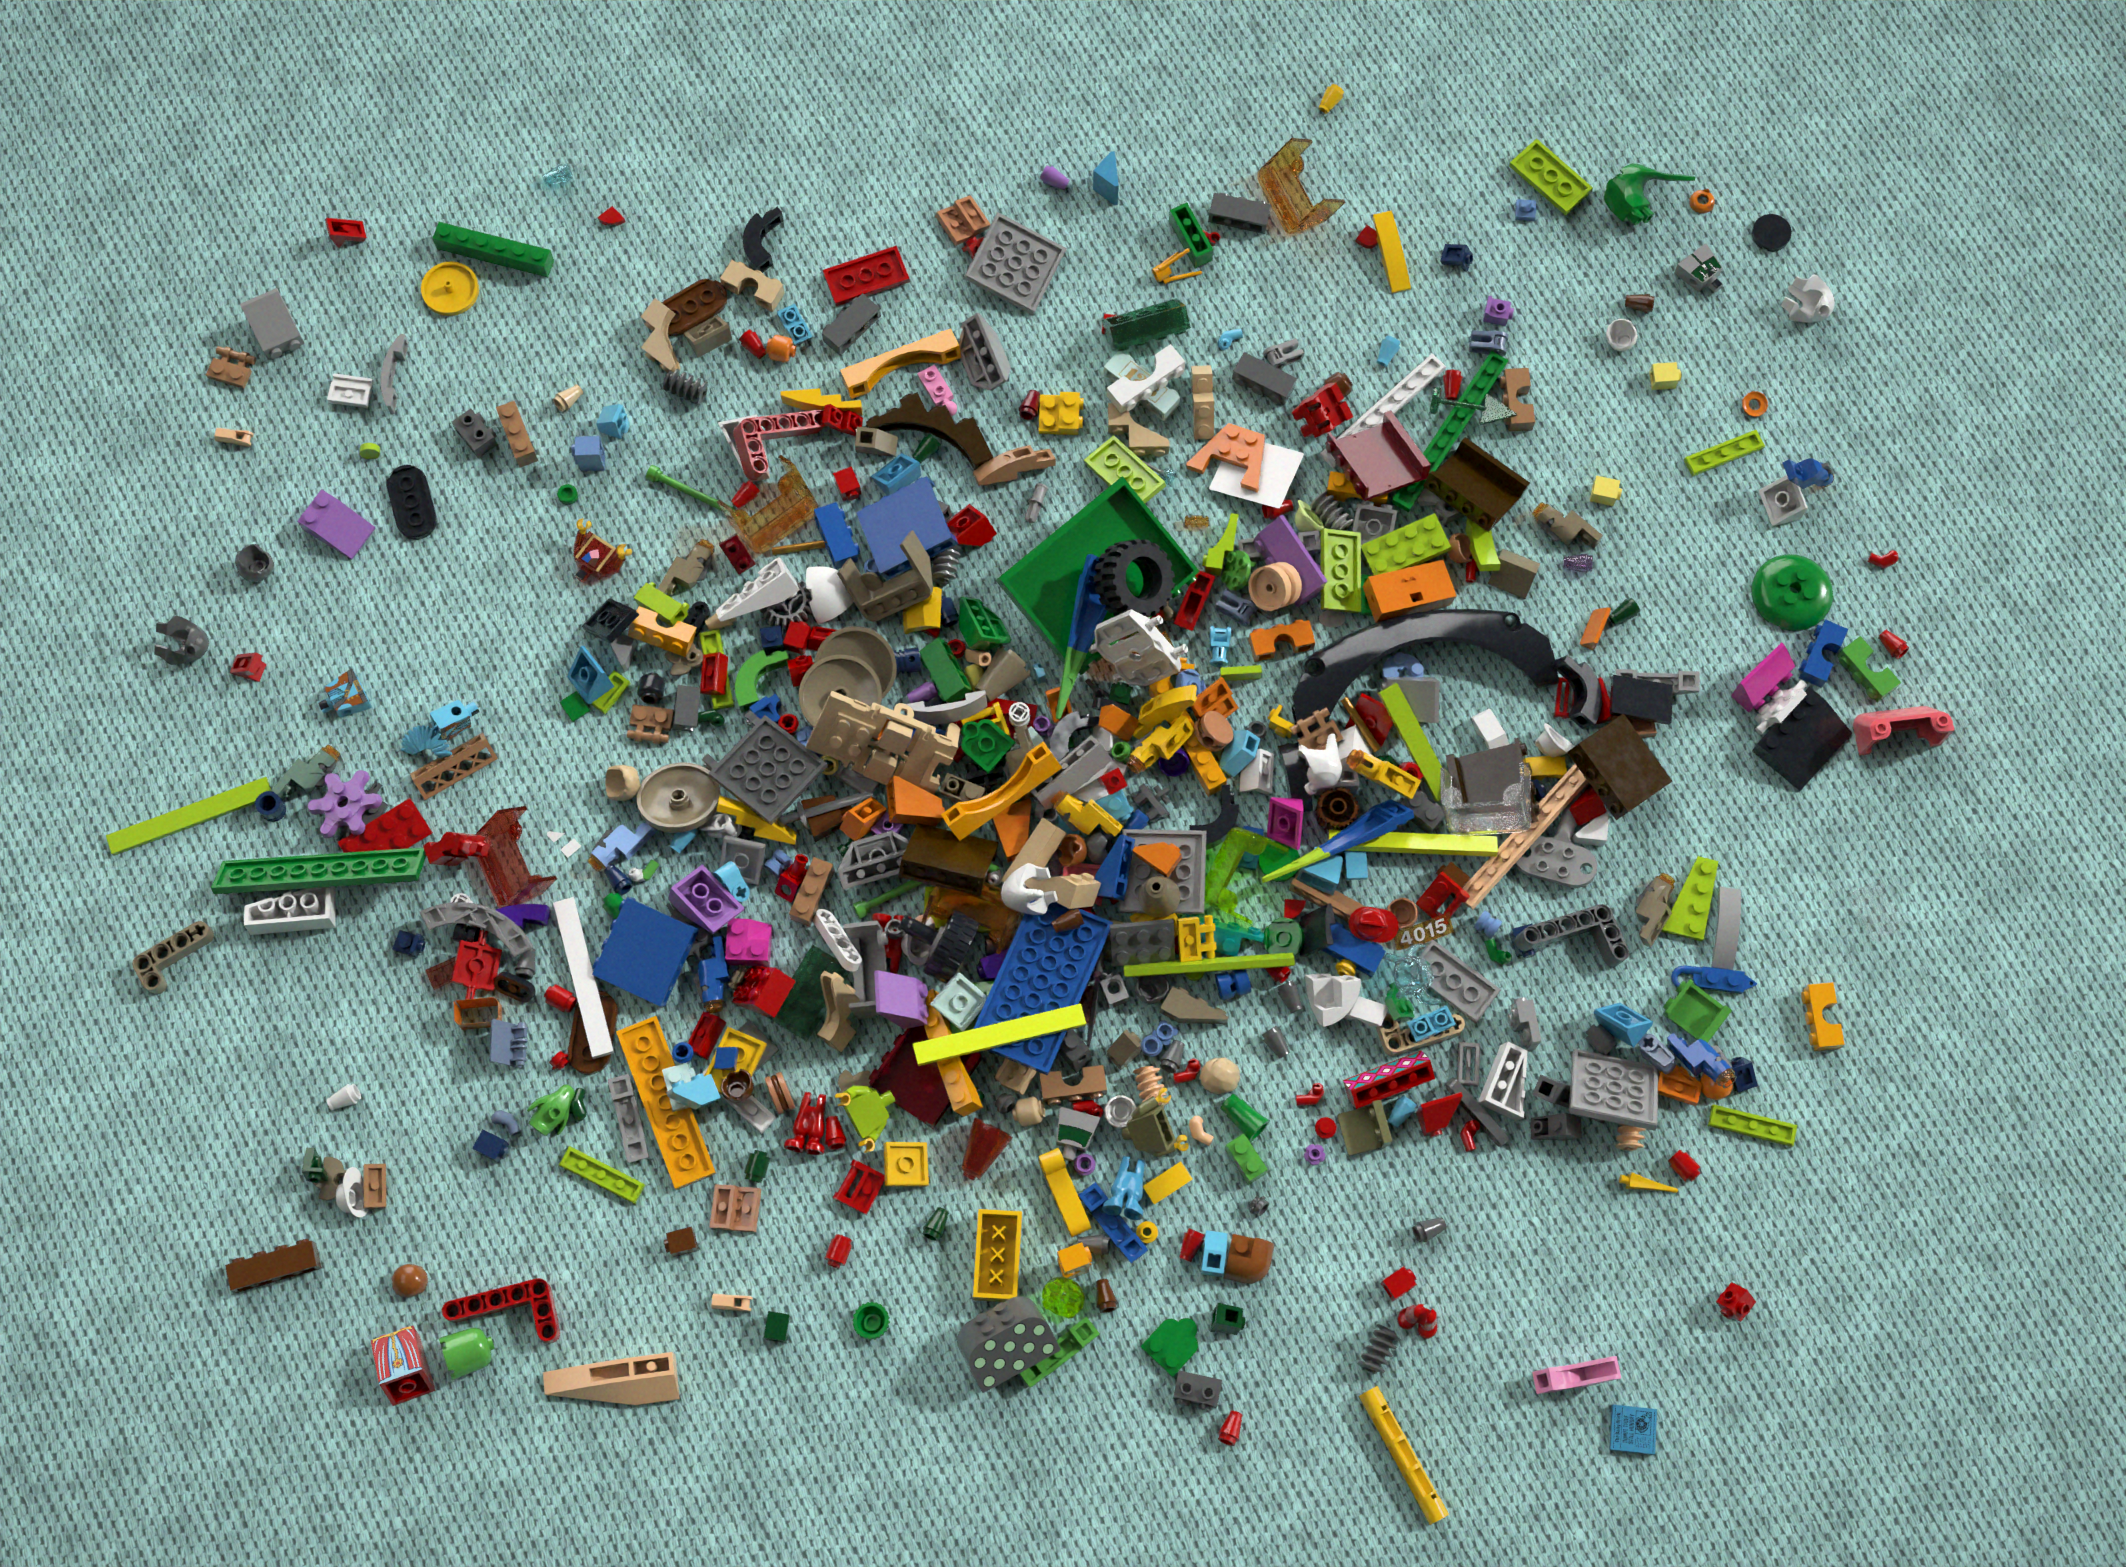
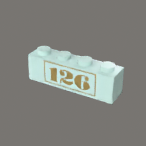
M1120 350L1104 366V376L1113 383L1122 377L1131 381H1142L1151 376L1146 367L1143 365L1139 366L1129 354H1124ZM1165 386L1162 389H1156L1148 399H1142L1139 403L1165 422L1180 405V397L1174 389H1169Z

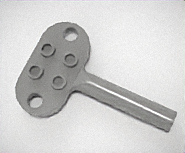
M1589 782L1563 810L1555 836L1551 838L1539 836L1528 849L1531 855L1526 858L1521 856L1516 862L1517 868L1522 873L1570 888H1581L1594 880L1597 874L1596 858L1589 850L1574 845L1571 842L1577 823L1569 810L1571 805L1588 788ZM1583 866H1589L1592 868V872L1590 874H1583L1580 869Z

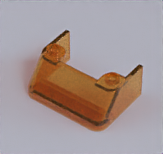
M1291 138L1260 168L1257 175L1262 190L1284 231L1288 234H1297L1326 222L1346 203L1344 199H1323L1313 207L1298 179V176L1304 170V160L1301 154L1313 143L1311 139Z
M782 455L778 456L787 473L778 481V489L781 495L750 517L742 509L733 511L732 508L720 499L717 501L730 525L750 549L758 554L766 552L813 517L814 509L818 508V503L796 466Z
M984 882L981 897L936 886L929 896L921 923L926 924L931 915L939 920L949 918L953 911L961 912L978 921L979 925L990 929L989 936L995 943H999L996 953L1000 954L1009 941L1021 912L1007 907L1002 900V889Z

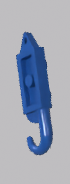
M1678 966L1674 969L1671 976L1675 987L1680 985L1678 976L1684 973L1692 974L1694 984L1700 989L1739 994L1757 985L1754 980L1745 975L1744 971L1704 966Z

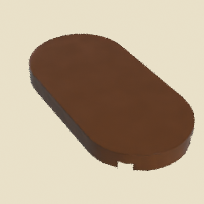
M701 279L661 302L675 313L668 327V336L683 335L689 329L719 314L727 304L725 287L719 281Z
M598 990L613 1046L618 1006L608 993ZM577 1002L568 1046V1059L572 1067L579 1073L593 1075L602 1071L608 1065L611 1054L593 1059L579 1003Z

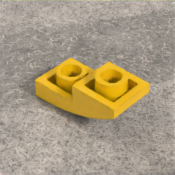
M1537 756L1525 758L1526 763L1529 762L1532 769V775H1529L1531 780L1538 779L1542 781L1545 777L1561 779L1567 773L1565 757Z
M1180 1161L1145 1184L1143 1188L1155 1205L1193 1180V1178Z

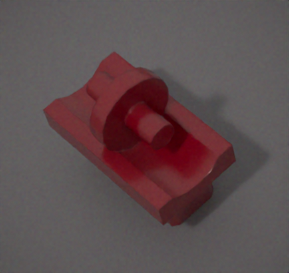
M737 533L719 543V546L738 575L756 565V562Z

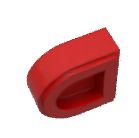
M1366 225L1355 242L1367 249L1374 248L1378 244L1376 230Z

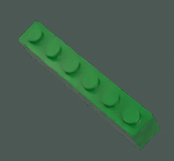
M438 222L432 238L438 250L547 278L554 263L551 250L443 222Z

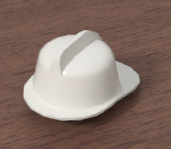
M1544 723L1545 730L1535 741L1536 747L1544 755L1551 756L1552 758L1560 757L1575 747L1547 723Z
M923 914L915 918L935 929V923L930 916ZM906 933L904 934L901 941L904 954L908 956L913 964H925L930 954L928 952L930 946Z
M351 1167L346 1171L343 1183L336 1189V1202L341 1211L352 1213L355 1217L361 1218L368 1212V1209H363V1179L360 1171L355 1167Z

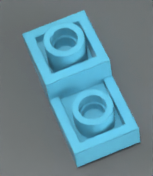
M795 304L777 311V315L787 334L793 340L794 346L812 338Z
M1344 851L1346 880H1367L1366 851Z
M1447 1005L1407 1022L1416 1042L1456 1026Z

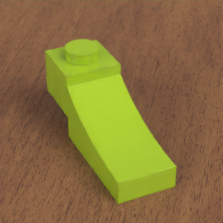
M1230 514L1223 536L1213 548L1208 549V555H1203L1202 566L1206 567V573L1221 576L1223 559L1227 558L1229 552H1233L1239 514Z
M1467 518L1465 532L1469 537V549L1479 571L1500 570V561L1495 550L1492 531L1487 532Z

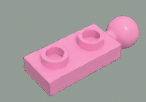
M933 365L917 373L919 380L935 406L946 405L950 415L954 416L957 412V405L950 401L954 399V396L937 367Z

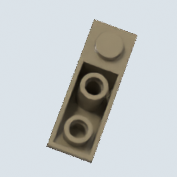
M1172 986L1160 1008L1161 1014L1178 1023L1227 1024L1229 1018L1224 1010L1218 1007L1213 1009L1207 1005L1208 1003L1204 999L1191 997L1188 995L1189 992L1181 987L1175 988Z

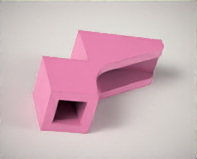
M1617 1356L1545 1368L1532 1372L1537 1394L1588 1387L1621 1379Z

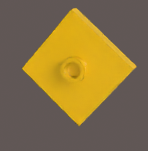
M927 1142L883 1143L885 1186L924 1187L929 1185Z

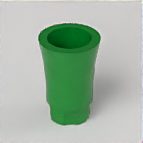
M1236 1094L1229 1096L1220 1107L1237 1128L1245 1134L1249 1142L1255 1140L1270 1122L1269 1119L1259 1114Z

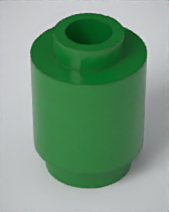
M610 893L603 899L604 904L602 907L613 920L618 918L620 914L619 906L624 900L619 893Z

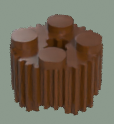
M1340 786V788L1335 787V790L1332 788L1330 791L1326 790V793L1323 792L1320 795L1315 815L1317 816L1318 824L1321 827L1324 826V830L1328 829V832L1329 830H1344L1356 821L1359 805H1357L1358 801H1355L1356 797H1353V793L1351 794L1350 790L1347 791L1346 788L1342 789V786ZM1336 808H1339L1340 812H1336L1334 810Z

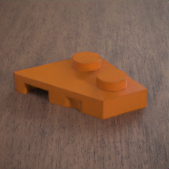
M1676 1065L1674 1070L1667 1075L1662 1071L1659 1072V1095L1693 1106L1698 1104L1702 1083L1695 1077L1690 1076L1685 1068Z

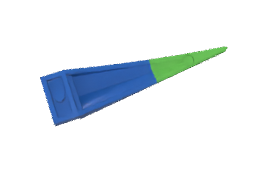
M1093 554L1087 555L1083 572L1079 576L1056 719H1060L1075 680L1094 640L1096 625L1102 623L1107 613L1106 605L1100 603L1098 599L1100 595L1096 594L1095 591L1097 587L1096 582H1094V575L1097 574L1095 567L1100 561L1099 557Z

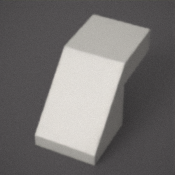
M1491 709L1471 717L1476 733L1484 739L1487 750L1509 745L1506 733Z
M1358 996L1353 1008L1343 1018L1347 1020L1358 1019L1370 1027H1377L1382 1025L1388 1008L1384 1004Z

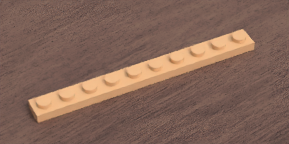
M1576 764L1568 770L1540 801L1541 814L1538 815L1539 821L1518 826L1498 848L1497 857H1490L1462 889L1470 896L1466 902H1463L1465 905L1474 910L1588 783Z

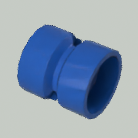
M1246 969L1232 970L1231 973L1224 971L1215 974L1216 985L1222 1001L1234 998L1236 993L1239 996L1251 993V985Z

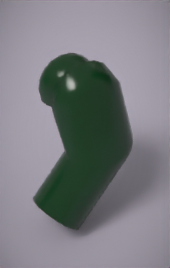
M711 709L698 712L697 723L708 721L715 727H721L725 719L720 713Z
M576 1088L570 1104L573 1118L576 1121L584 1120L587 1115L583 1102L586 1091L583 1088Z

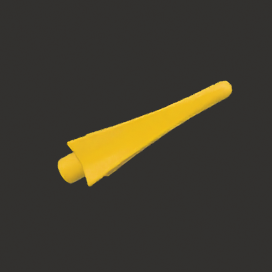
M1633 1172L1630 1175L1621 1174L1619 1177V1183L1626 1184V1189L1678 1192L1677 1188L1652 1181Z

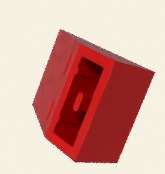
M752 966L745 973V980L742 985L735 990L732 1003L763 1016L775 1018L796 981L775 967Z

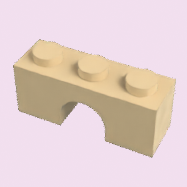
M731 260L720 277L721 284L725 289L737 295H740L741 291L748 286L756 287L758 289L754 294L756 304L772 312L785 294L783 284L775 278L770 279L761 271H754L742 262L737 263Z

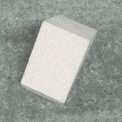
M1607 811L1605 814L1593 819L1574 834L1571 840L1579 844L1604 846L1607 842L1609 812Z

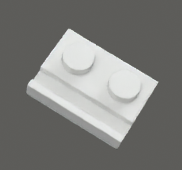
M333 374V381L330 385L327 400L333 404L368 408L374 381L370 378Z

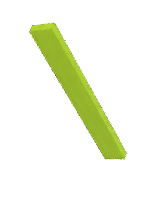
M260 778L106 835L111 854L113 856L254 805L256 798L261 793L266 791L272 792L268 778Z
M1293 953L1204 958L1187 962L1175 960L1124 965V976L1135 977L1294 966L1295 958Z

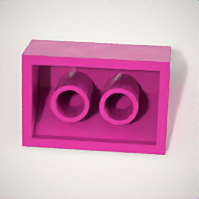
M1781 642L1738 684L1731 697L1746 711L1750 712L1754 708L1758 710L1766 702L1764 698L1767 695L1771 697L1778 691L1779 687L1777 685L1783 682L1785 684L1793 676L1791 671L1795 665L1786 646Z

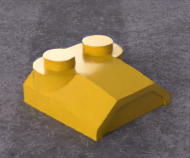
M933 587V592L927 599L903 609L905 634L940 628L942 589Z

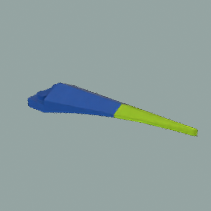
M1392 799L1377 804L1324 844L1292 863L1262 877V884L1396 830L1397 825H1403L1408 820L1414 818L1413 810Z

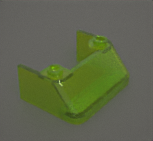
M1240 827L1232 828L1228 832L1205 878V904L1252 927L1254 924L1252 920L1234 912L1238 899L1235 893L1226 888L1245 851L1252 855H1259L1268 846L1288 856L1289 849L1260 834Z

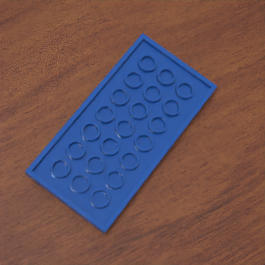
M1052 902L1043 915L1025 913L973 1029L1079 1004L1110 933L1109 925H1112L1113 922L1079 909L1085 924L1081 925L1078 929L1056 933L1052 921L1069 911V908L1057 902ZM1067 1030L987 1049V1051L1048 1076Z

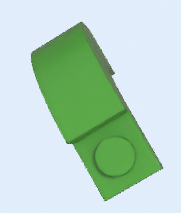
M764 650L752 655L742 665L735 681V694L741 713L749 711V707L759 701L756 693L759 679L767 672L788 666L787 661L789 658L786 651H776L766 657Z

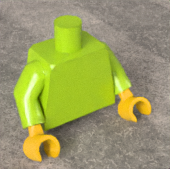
M853 1085L843 1093L835 1094V1098H841V1103L838 1106L844 1107L858 1136L862 1139L865 1138L858 1145L859 1147L866 1145L864 1153L874 1150L875 1142L880 1137L887 1124V1119L890 1117L885 1107L894 1103L895 1098L890 1090L879 1096L878 1092L873 1088Z

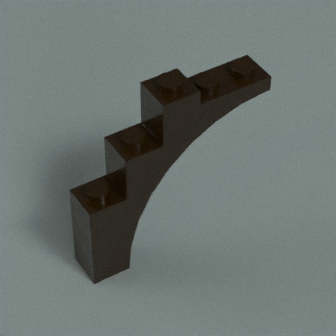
M918 392L903 396L899 400L900 408H892L887 413L881 416H873L866 421L867 428H875L884 432L914 430L941 438L958 449L969 461L974 471L993 458L974 417L964 418L955 424L946 405L935 406L927 412Z

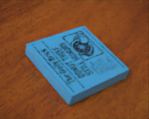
M1611 1405L1609 1450L1655 1455L1657 1409Z

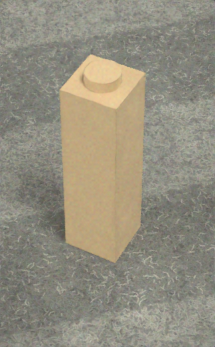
M1042 818L1001 881L1005 882L1015 870L1027 863L1044 868L1067 833L1052 822Z

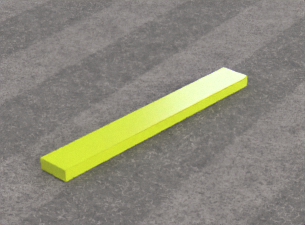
M1329 830V840L1342 830ZM1388 832L1344 851L1497 857L1498 846L1497 836Z
M1076 1004L914 1043L913 1049L917 1064L921 1066L1086 1026V1020L1081 1004Z

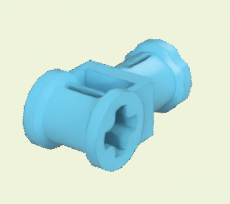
M1210 626L1209 644L1210 651H1212L1210 665L1214 667L1228 665L1226 655L1229 651L1231 627L1214 628V626Z

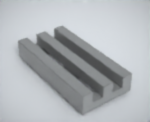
M1459 1042L1457 1080L1462 1085L1478 1087L1480 1043ZM1463 1047H1466L1465 1080H1462ZM1471 1048H1475L1474 1080H1470Z

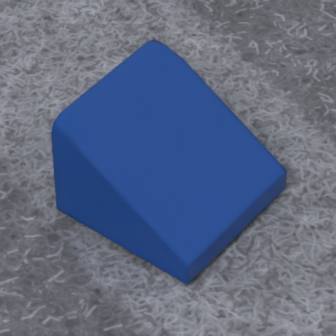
M717 1047L714 1069L736 1071L738 1048Z

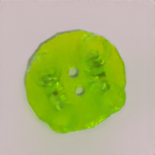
M1054 1277L1043 1288L1042 1305L1045 1309L1050 1310L1056 1315L1071 1319L1083 1308L1085 1295L1079 1284L1072 1279Z

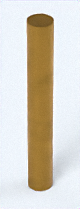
M819 540L772 547V554L778 555L826 547L824 541Z
M1346 696L1340 700L1373 752L1381 749L1349 698Z

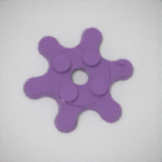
M358 770L351 780L344 783L341 782L337 774L329 773L326 775L325 785L328 787L326 795L321 799L311 800L308 803V811L311 814H324L326 816L324 823L320 827V833L324 838L333 837L336 830L343 825L348 826L354 835H360L364 832L365 823L362 821V814L365 810L378 808L382 804V797L379 794H366L364 792V787L370 779L368 772ZM348 799L347 805L340 807L339 802Z

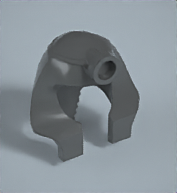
M173 616L169 622L156 623V632L170 635L183 644V647L178 651H172L165 646L155 645L154 655L160 656L170 665L193 662L200 659L206 653L209 647V638L193 622L180 616Z

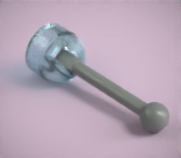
M1143 461L1150 469L1159 473L1160 478L1167 485H1171L1176 477L1177 472L1171 468L1160 470Z

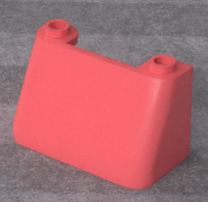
M1928 706L1862 713L1853 721L1859 756L1870 754L1874 744L1886 739L1894 731L1916 729L1917 737L1927 739L1930 742V747L1941 746L1954 731L1953 721L1947 713Z

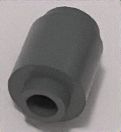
M1593 1024L1585 1032L1588 1035L1585 1039L1599 1053L1603 1052L1606 1055L1617 1044L1614 1040L1615 1037L1601 1024L1598 1026Z

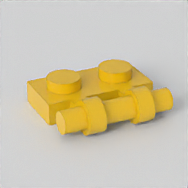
M1212 915L1204 916L1205 924L1200 925L1198 917L1177 919L1179 960L1181 962L1202 960L1201 952L1206 951L1207 958H1215L1217 946L1216 942H1214L1215 923H1213ZM1200 933H1205L1206 942L1201 943Z

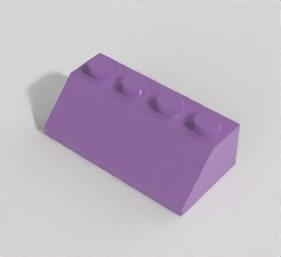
M1283 515L1279 516L1256 535L1253 540L1254 546L1264 557L1266 565L1286 562L1299 573L1302 590L1299 598L1294 603L1296 607L1317 597L1327 583V579Z

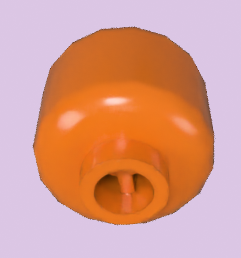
M774 335L772 339H768L766 354L769 355L771 360L787 363L791 357L794 358L796 346H793L791 338Z

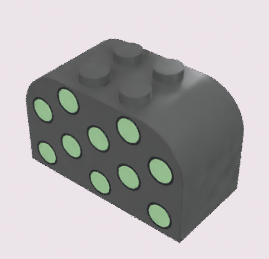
M1023 1296L1013 1297L997 1304L985 1313L978 1314L960 1329L957 1336V1346L982 1393L1061 1350L1049 1324L1036 1304L1031 1299Z

